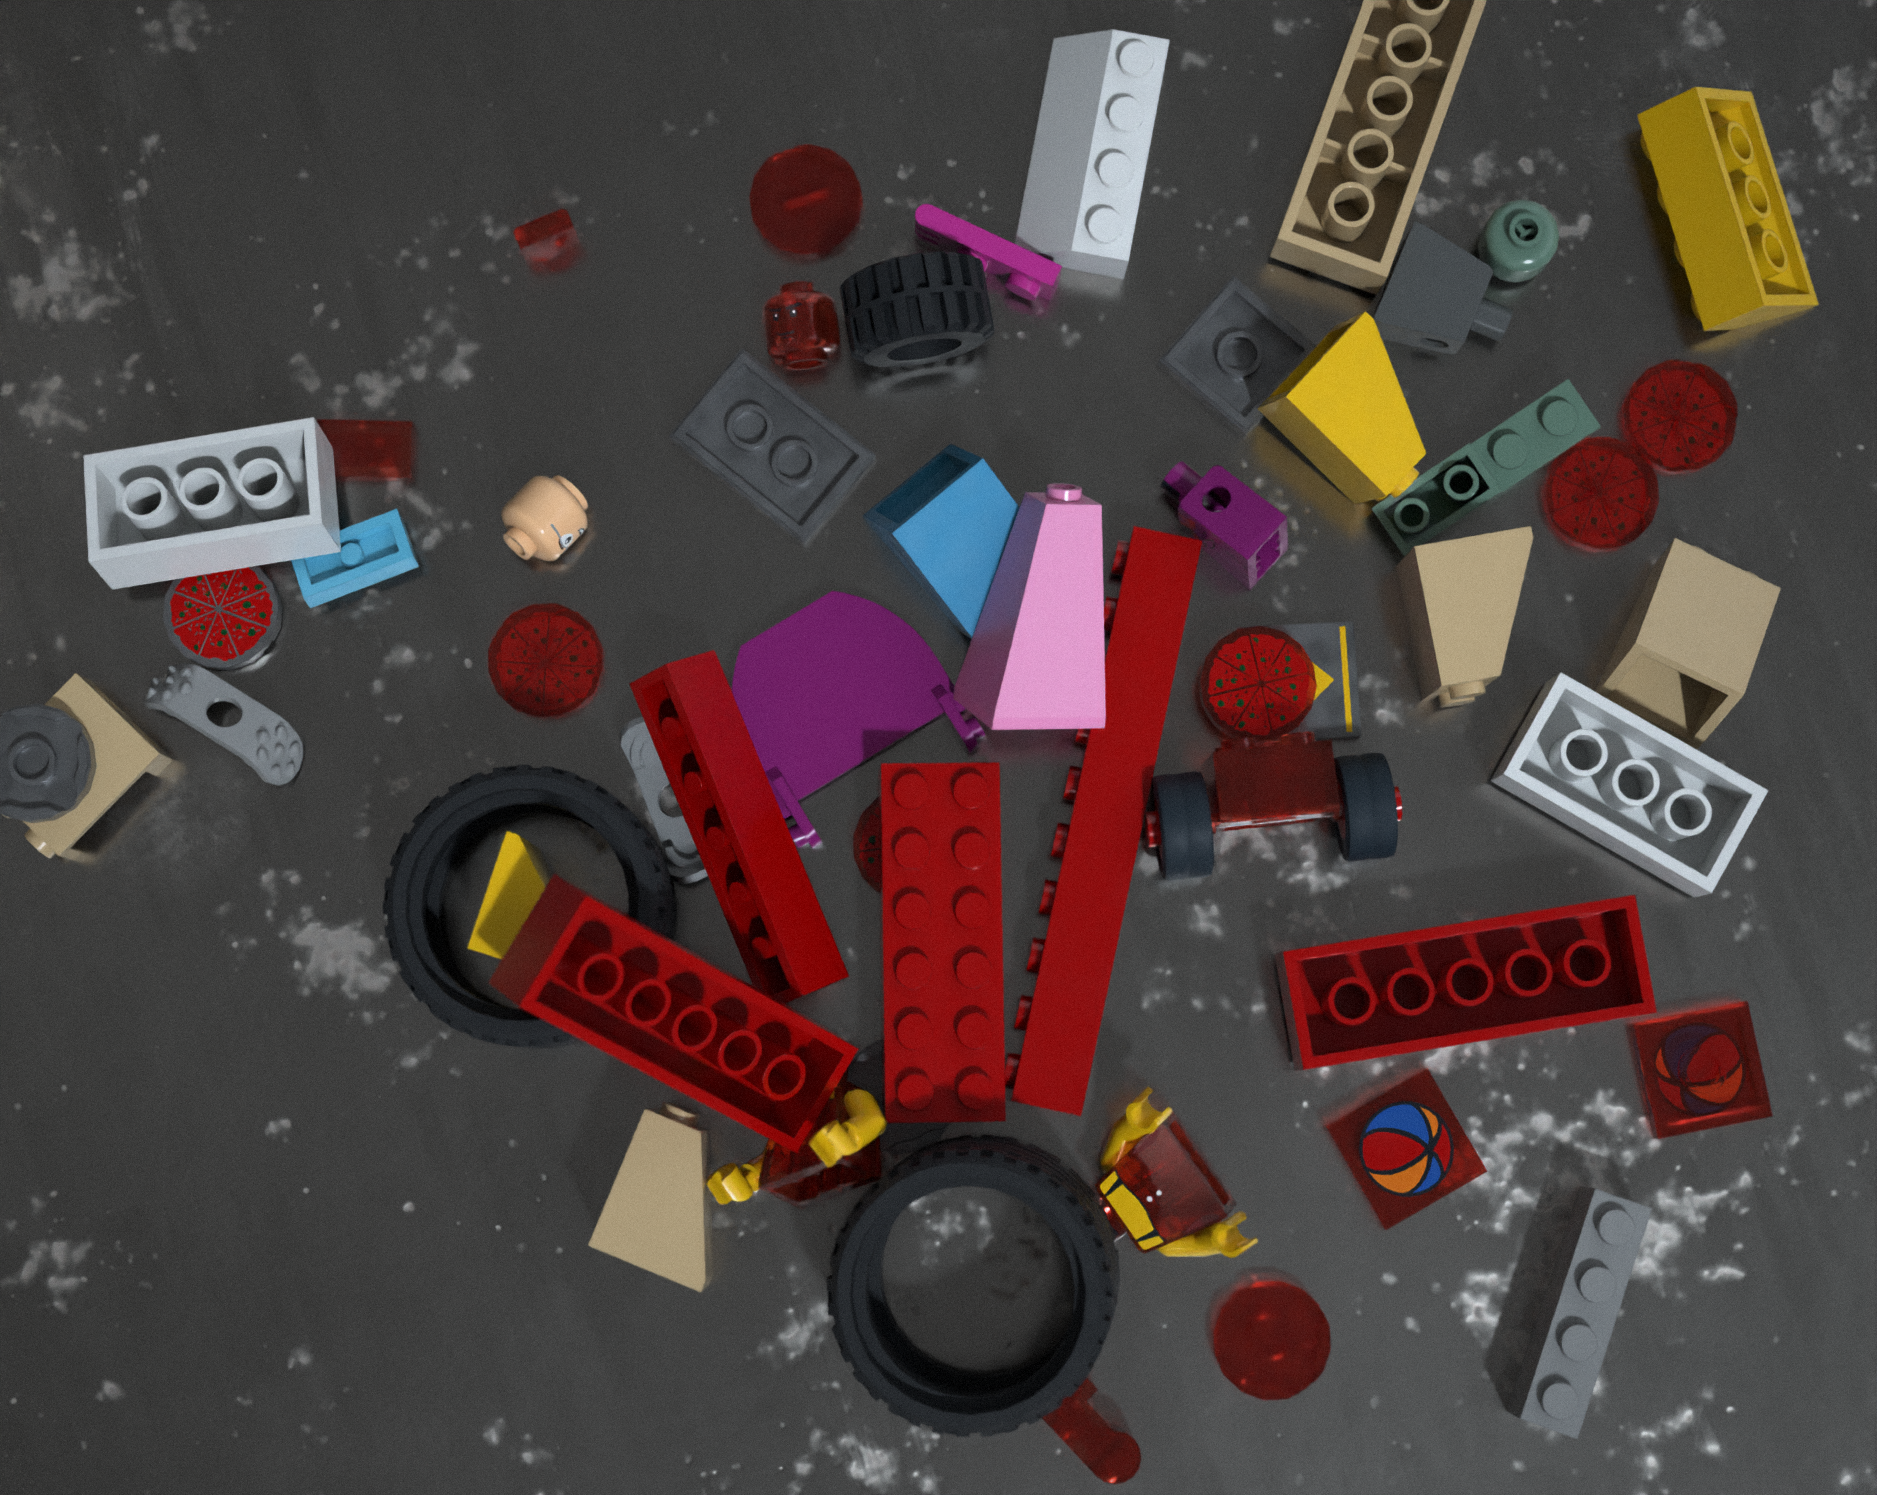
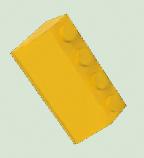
M1693 87L1637 114L1642 130L1640 135L1641 147L1646 157L1652 162L1659 184L1657 187V198L1661 208L1669 216L1675 236L1674 253L1680 265L1685 268L1692 290L1690 297L1691 307L1696 318L1702 322L1704 331L1734 330L1818 306L1819 303L1752 92Z

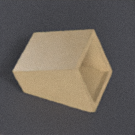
M1531 526L1414 546L1397 564L1396 570L1422 701L1439 698L1440 707L1470 703L1475 701V696L1485 694V686L1501 676L1533 541Z
M1674 538L1651 569L1595 692L1698 750L1745 694L1781 588L1759 578L1752 572L1742 570L1714 557L1699 547L1689 545Z
M663 1102L660 1110L656 1108L644 1109L588 1246L702 1292L710 1284L714 1274L711 1191L706 1185V1180L710 1176L709 1130L697 1125L700 1114L671 1102Z

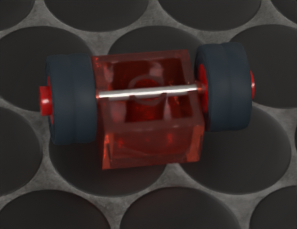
M1296 732L1280 735V741L1273 742V746L1257 747L1256 738H1238L1221 741V747L1215 748V752H1212L1201 764L1202 773L1192 771L1177 775L1163 774L1153 777L1151 783V811L1145 812L1144 816L1148 847L1156 848L1162 878L1172 881L1187 877L1201 878L1212 875L1214 867L1213 835L1218 832L1323 822L1330 817L1332 822H1334L1338 846L1345 861L1354 862L1369 858L1382 859L1394 856L1398 841V821L1402 820V800L1398 786L1393 784L1390 767L1385 755L1375 752L1359 756L1346 755L1334 758L1332 740L1316 741L1315 732Z

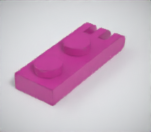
M931 204L920 205L915 212V234L922 242L944 252H957L979 258L983 263L984 273L987 271L1006 280L1005 287L1020 297L1036 300L1037 296H1040L1046 300H1051L1060 281L1061 265Z

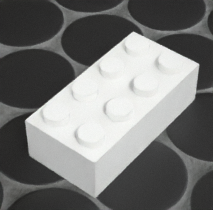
M314 417L83 455L88 562L112 590L341 552L333 447Z
M1561 672L1546 681L1491 779V782L1692 897L1713 892L1768 792L1767 789Z

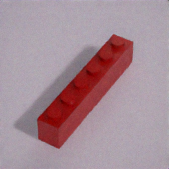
M715 650L666 663L629 683L753 986L777 1000L787 1003L849 977Z

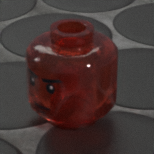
M790 282L781 285L780 294L767 300L764 304L762 318L767 354L775 360L782 361V367L787 370L815 369L823 367L828 363V356L835 353L840 346L837 306L835 300L829 294L815 291L814 283Z

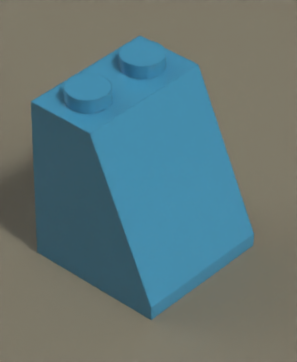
M949 444L867 511L863 518L957 630L972 639L1020 507L982 457Z

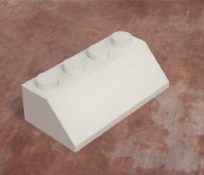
M1114 29L1053 39L1015 239L1016 245L1061 265L1062 268L1124 279L1131 251L1170 40Z

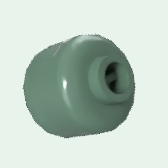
M1524 199L1506 202L1493 212L1480 232L1478 241L1480 259L1494 270L1493 275L1500 280L1514 283L1530 280L1543 271L1557 251L1559 242L1557 222L1549 210L1537 202Z

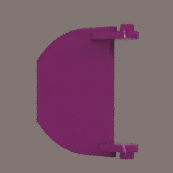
M831 591L741 645L734 668L732 681L733 696L784 819L792 815L796 824L788 829L798 849L808 843L812 849L822 844L820 837L798 801L942 714H944L969 754L979 748L977 740L986 736L974 716L964 721L960 713L966 710V708L953 699L955 686L924 639L903 619L883 606L844 592Z

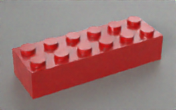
M1000 762L881 763L878 770L882 1114L887 1123L1006 1121Z
M553 874L488 982L520 1008L795 1153L800 1149L858 1051L857 1047L824 1025L556 874Z
M1635 895L1300 948L1275 954L1294 1070H1307L1657 1013Z

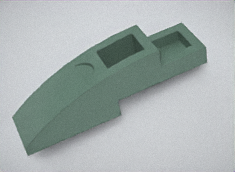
M1567 379L1473 443H1468L1417 477L1398 497L1393 498L1389 496L1374 506L1372 510L1405 557L1414 546L1428 543L1549 465L1552 460L1599 430L1601 426L1570 380Z

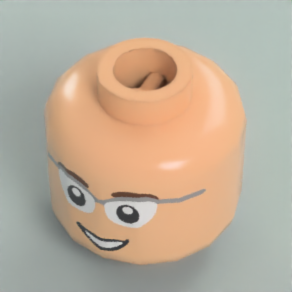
M555 475L551 479L547 476H534L503 507L501 517L507 529L503 538L506 544L525 560H529L534 556L543 561H555L587 528L588 520L585 510L588 508V503L582 493L564 477Z

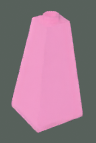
M1052 483L1047 484L1046 492H1025L956 681L953 699L992 730L1105 728L1102 505L1083 495L1082 487Z

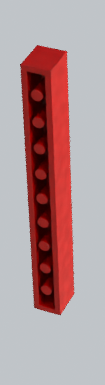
M1134 526L1129 542L1118 540L1111 574L1121 576L1117 598L1106 596L1104 602V631L1109 632L1105 650V728L1077 729L1075 743L1084 744L1085 748L1081 767L1070 765L1065 783L1063 799L1073 801L1069 823H1057L1050 856L1061 858L1057 880L1045 879L1038 914L1048 915L1049 917L1044 939L1033 936L1026 971L1036 973L1032 996L1020 995L1015 1017L1014 1029L1022 1030L1024 1034L1020 1053L1008 1052L1005 1064V1088L1012 1089L1009 1101L1077 1116L1082 1115L1202 540Z

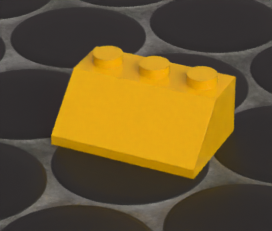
M506 831L468 945V949L499 959H503L553 876L541 849L518 834Z

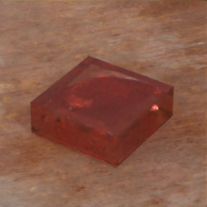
M563 208L516 227L513 231L527 265L535 261L551 260L567 248L580 243L567 209L563 210Z

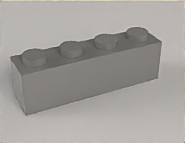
M1579 1187L1506 1412L1519 1419L1578 1439L1652 1208L1596 1188Z

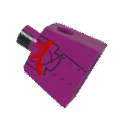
M1180 461L1163 479L1161 488L1179 502L1177 508L1180 528L1190 538L1202 540L1201 548L1249 591L1288 550L1287 516L1222 466L1214 465L1202 477L1184 461Z

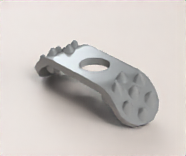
M181 663L175 666L169 665L166 672L158 678L151 680L150 686L142 696V703L148 709L161 710L171 717L175 716L243 759L266 783L278 786L286 784L295 777L300 769L303 759V744L292 726L272 710L200 666L190 663ZM227 701L235 704L240 709L242 717L233 726L220 727L209 720L206 713L207 709L216 702Z
M643 716L637 717L629 721L622 728L619 737L620 745L636 776L665 853L672 880L679 884H689L707 877V872L684 816H669L661 807V793L670 782Z

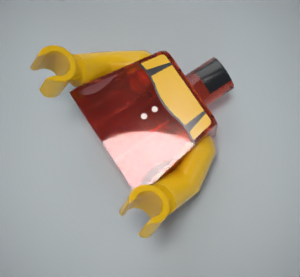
M847 1068L797 1153L768 1138L760 1155L743 1164L740 1169L735 1163H729L718 1168L707 1178V1187L720 1205L728 1204L731 1200L735 1202L746 1201L752 1196L753 1191L761 1189L802 1210L879 1180L882 1172L880 1135L886 1130L887 1122L875 1096L847 1081L849 1070Z
M1150 1087L1145 1088L1127 1106L1126 1112L1113 1124L1099 1159L1104 1176L1095 1184V1187L1106 1203L1103 1208L1113 1228L1115 1241L1127 1234L1137 1249L1143 1254L1157 1249L1166 1257H1206L1219 1253L1229 1258L1237 1257L1258 1242L1257 1237L1252 1239L1245 1238L1238 1230L1237 1225L1247 1218L1246 1214L1243 1211H1238L1222 1222L1237 1205L1236 1200L1172 1109L1168 1106L1163 1112L1155 1110L1148 1101V1096L1154 1090Z

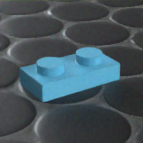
M397 509L339 530L341 552L291 560L303 599L310 608L419 567L403 518Z

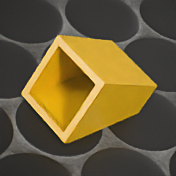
M1366 311L1334 326L1257 408L1354 504L1374 499L1380 502L1389 494L1396 498L1419 475L1414 466L1424 457L1426 451L1376 323Z

